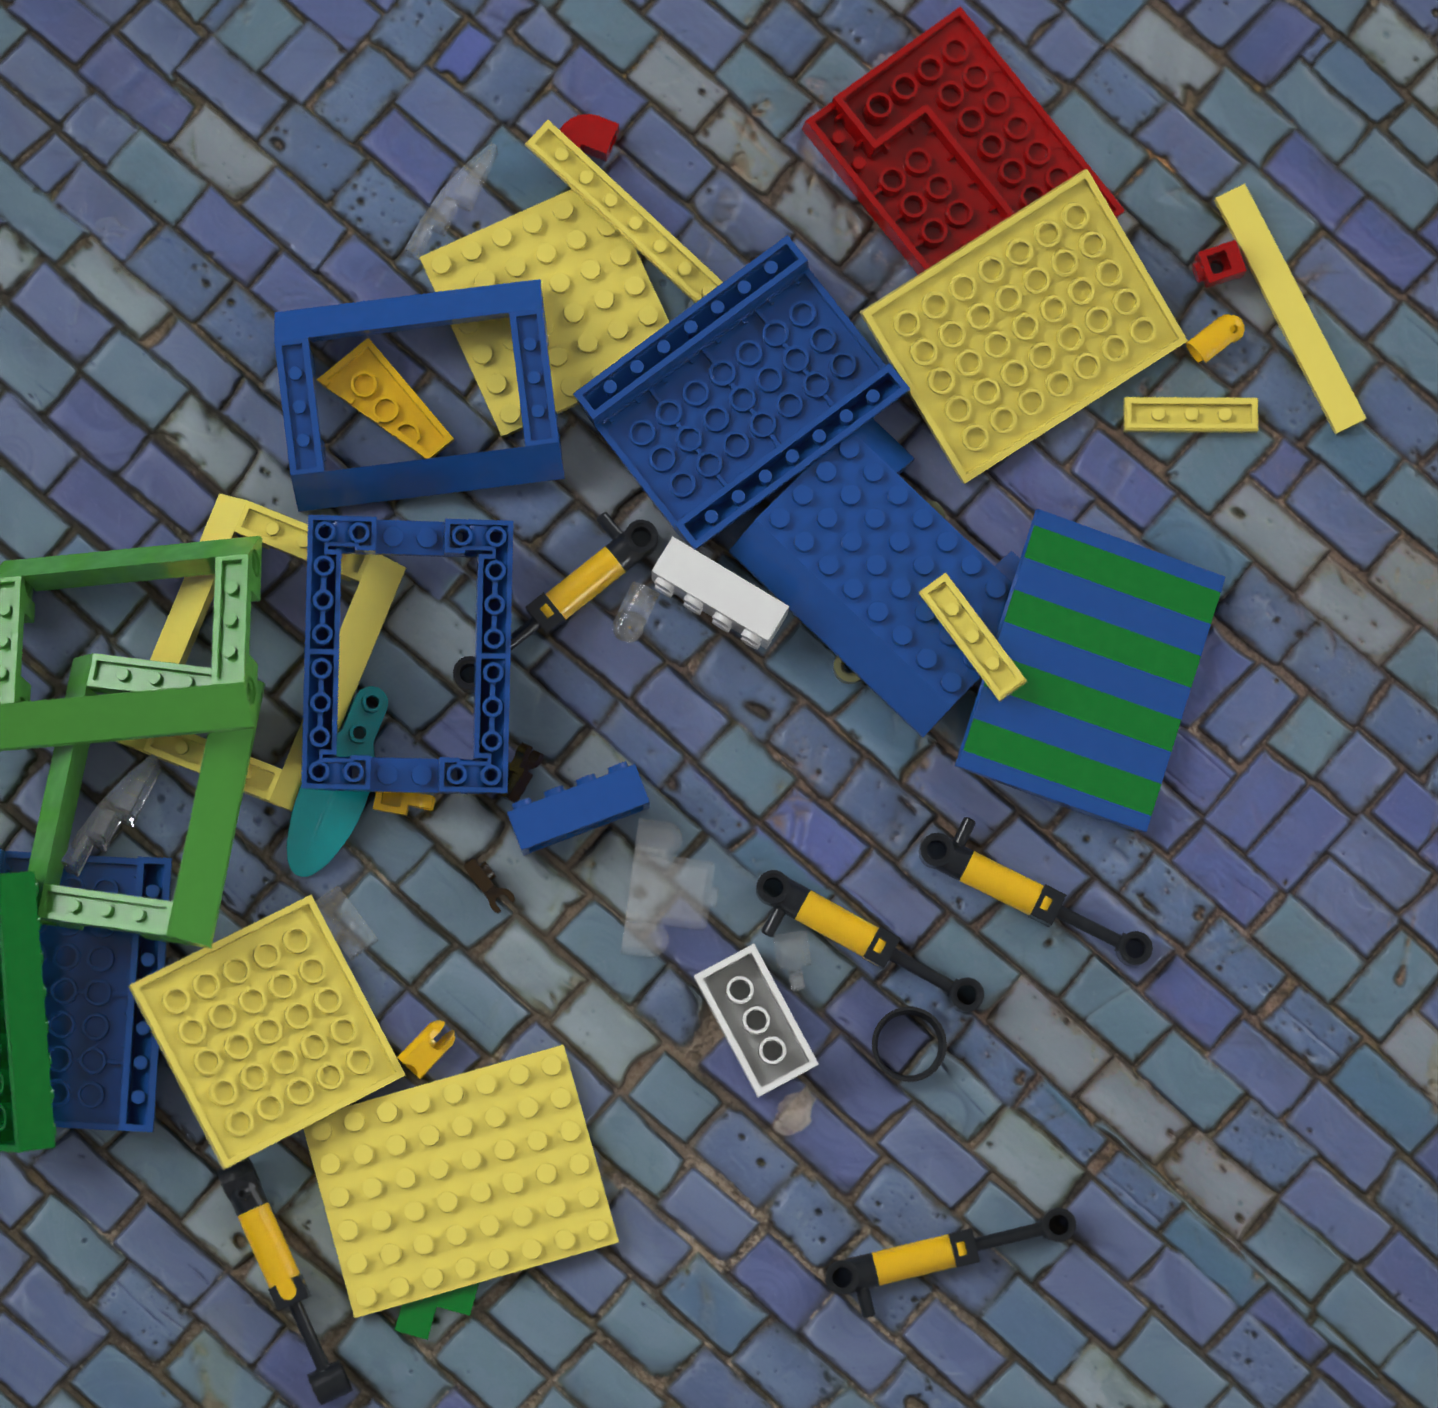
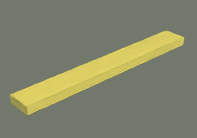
M549 120L525 143V146L694 303L723 283L722 280Z
M1246 184L1216 197L1214 201L1234 240L1236 239L1243 258L1334 434L1336 435L1365 421L1367 418Z

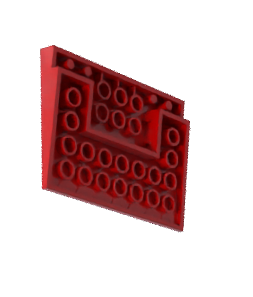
M961 6L833 97L831 103L808 118L802 127V131L918 275L1084 169H1088L1116 219L1125 212V209Z

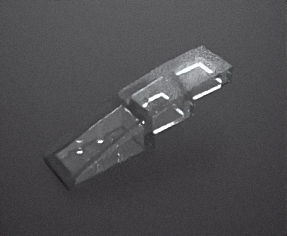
M490 143L466 163L441 190L421 218L405 248L408 257L417 261L420 260L419 257L422 256L432 232L445 237L458 208L471 213L498 155L497 145Z
M150 755L128 773L98 804L76 834L61 860L66 872L79 877L93 847L106 852L120 823L130 827L134 826L162 770L158 757Z

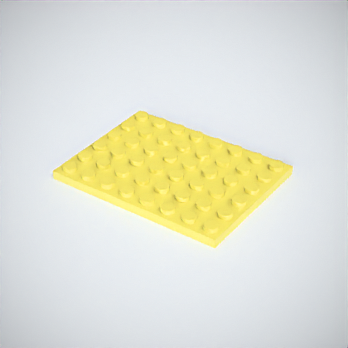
M1088 169L1082 170L859 312L890 364L910 388L909 396L959 479L964 484L1188 341Z
M564 1045L349 1105L303 1129L354 1318L619 1243Z

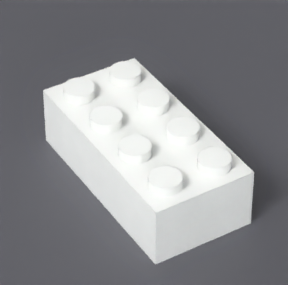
M675 537L671 538L652 569V581L656 584L654 588L669 598L673 594L683 599L684 607L698 615L702 611L712 616V623L726 632H729L732 628L741 634V641L756 650L760 646L765 649L768 648L787 617L788 605Z
M755 944L694 975V980L757 1098L819 1065Z

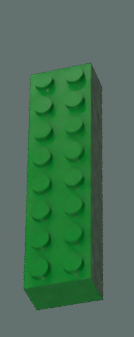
M35 871L0 873V1152H26L55 1148V1137L57 1134V1127L53 1120L52 1103L54 1101V1091L50 1082L52 1061L51 1055L48 1052L47 1042L49 1023L45 1016L44 1000L46 998V987L42 976L44 956L40 948L39 931L41 919L37 911L38 883L35 880Z

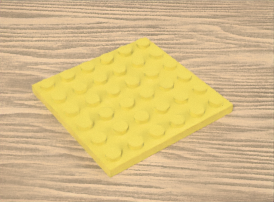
M572 189L419 257L435 292L541 279L549 343L548 353L557 414L579 405L573 395L574 392L669 323L635 247ZM510 317L450 325L502 439L523 430Z
M312 895L213 943L212 948L205 947L128 986L223 1170L405 1076L396 1055Z

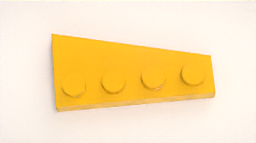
M369 337L317 379V382L424 459L434 458L454 442L451 434Z

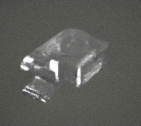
M807 930L774 935L773 942L777 970L788 968L791 992L804 990L805 985L801 966L811 965Z

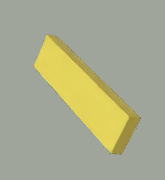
M1124 397L1123 399L1124 432H1258V398Z
M944 573L918 592L999 702L1027 683L1025 677L947 573Z

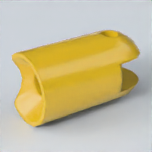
M1222 315L1186 342L1187 350L1197 363L1201 361L1207 363L1230 343H1235L1242 338L1245 331L1244 323L1236 315Z
M436 1020L429 1023L397 1056L419 1079L454 1044V1030L444 1034L437 1043L434 1040V1037L444 1027L445 1021Z

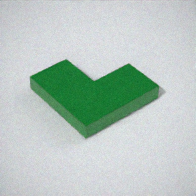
M479 1283L402 1305L394 1331L428 1340L437 1307L468 1316L471 1315Z

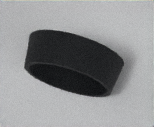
M901 1007L889 1012L879 1021L873 1033L872 1051L877 1064L887 1075L900 1081L914 1082L929 1077L940 1067L946 1054L947 1040L942 1025L931 1013L921 1008ZM900 1015H915L923 1018L933 1027L937 1034L938 1053L934 1062L928 1069L916 1075L905 1076L891 1071L882 1062L878 1053V1037L882 1028L891 1019Z

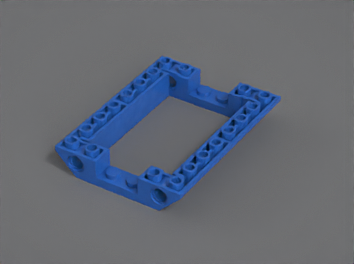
M541 279L274 312L275 352L290 476L298 512L565 479L548 353L549 343ZM510 317L525 440L524 447L325 471L324 462H327L325 443L321 439L314 382L316 368L309 339L312 342Z
M308 515L301 789L442 794L508 793L513 521L445 519L444 522L377 520V517ZM342 554L477 558L473 760L456 757L430 759L371 757V755L337 757Z

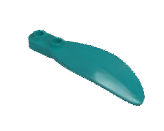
M368 686L356 694L342 729L337 733V757L350 755H371V757H375L373 743L388 708V698L380 688ZM368 697L376 699V708L371 709L366 705ZM355 728H361L364 731L365 736L363 739H356L354 737L353 730ZM300 786L291 814L286 843L288 865L295 875L308 877L321 870L333 859L359 821L369 792L301 789Z

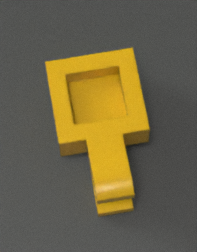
M376 792L373 810L407 816L409 806L433 811L436 798L433 795L422 793Z

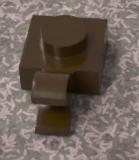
M522 742L518 746L512 762L508 761V793H498L496 795L513 803L518 802L533 777L528 771L538 767L544 755L535 750L532 751V746Z
M473 858L463 866L487 897L490 907L495 913H501L500 908L496 905V900L499 896L508 897L512 904L515 902V897L510 890L497 888L493 884L492 880L496 878V875L485 861L478 864Z

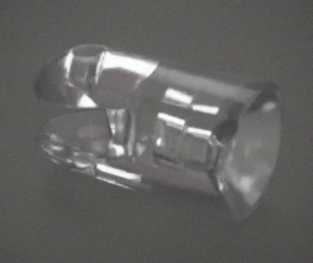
M632 581L613 621L612 630L614 636L618 640L629 643L637 641L643 634L644 627L660 594L643 584Z

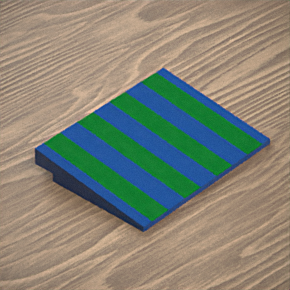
M1036 509L995 637L1025 677L1027 683L999 702L982 679L955 767L1092 818L1108 821L1132 831L1147 832L1225 576L1052 513Z

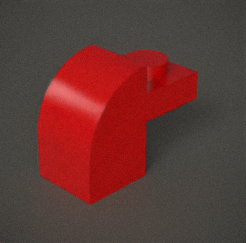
M582 114L566 121L559 130L584 153L607 162L619 134V124L598 115Z

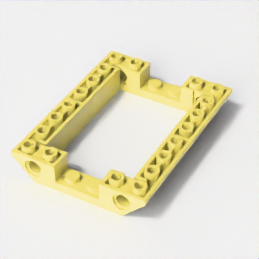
M219 493L199 542L238 538L236 533L243 537L261 536L263 548L269 550L271 547L307 562L308 524L248 500ZM341 555V579L349 582L355 580L359 584L340 628L337 733L341 729L406 571V567L383 555ZM215 574L184 577L150 660L186 664L214 597ZM303 720L283 769L250 757L243 793L292 812L302 779ZM190 734L116 742L175 766H181L200 773L206 739Z

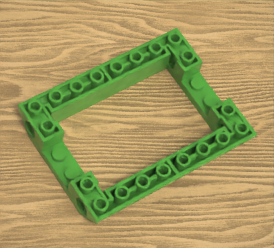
M252 536L3 561L0 565V751L256 729L258 664L249 655L251 602L260 601L262 537ZM215 574L211 685L30 701L31 685L21 676L24 623H34L35 603L32 601L33 589L35 591Z
M92 653L73 658L65 698L98 695L97 693L114 694L211 685V668ZM259 680L257 681L256 728L265 689V683ZM256 729L212 732L207 735L173 901L60 886L90 743L55 746L28 871H35V880L38 883L37 911L41 924L83 930L84 926L131 932L138 933L149 940L212 948Z

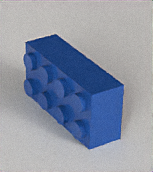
M625 761L609 767L608 774L596 778L595 773L581 777L576 780L577 786L564 790L563 785L544 792L545 798L532 802L530 797L513 803V810L508 811L507 814L523 856L649 809L650 802L636 765L628 766Z

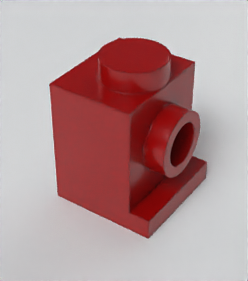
M1236 239L1198 252L1195 257L1196 263L1192 264L1196 281L1198 283L1203 281L1206 289L1233 279L1243 278L1247 271ZM1212 263H1218L1221 266L1222 271L1220 273H1214L1212 272L1210 265Z

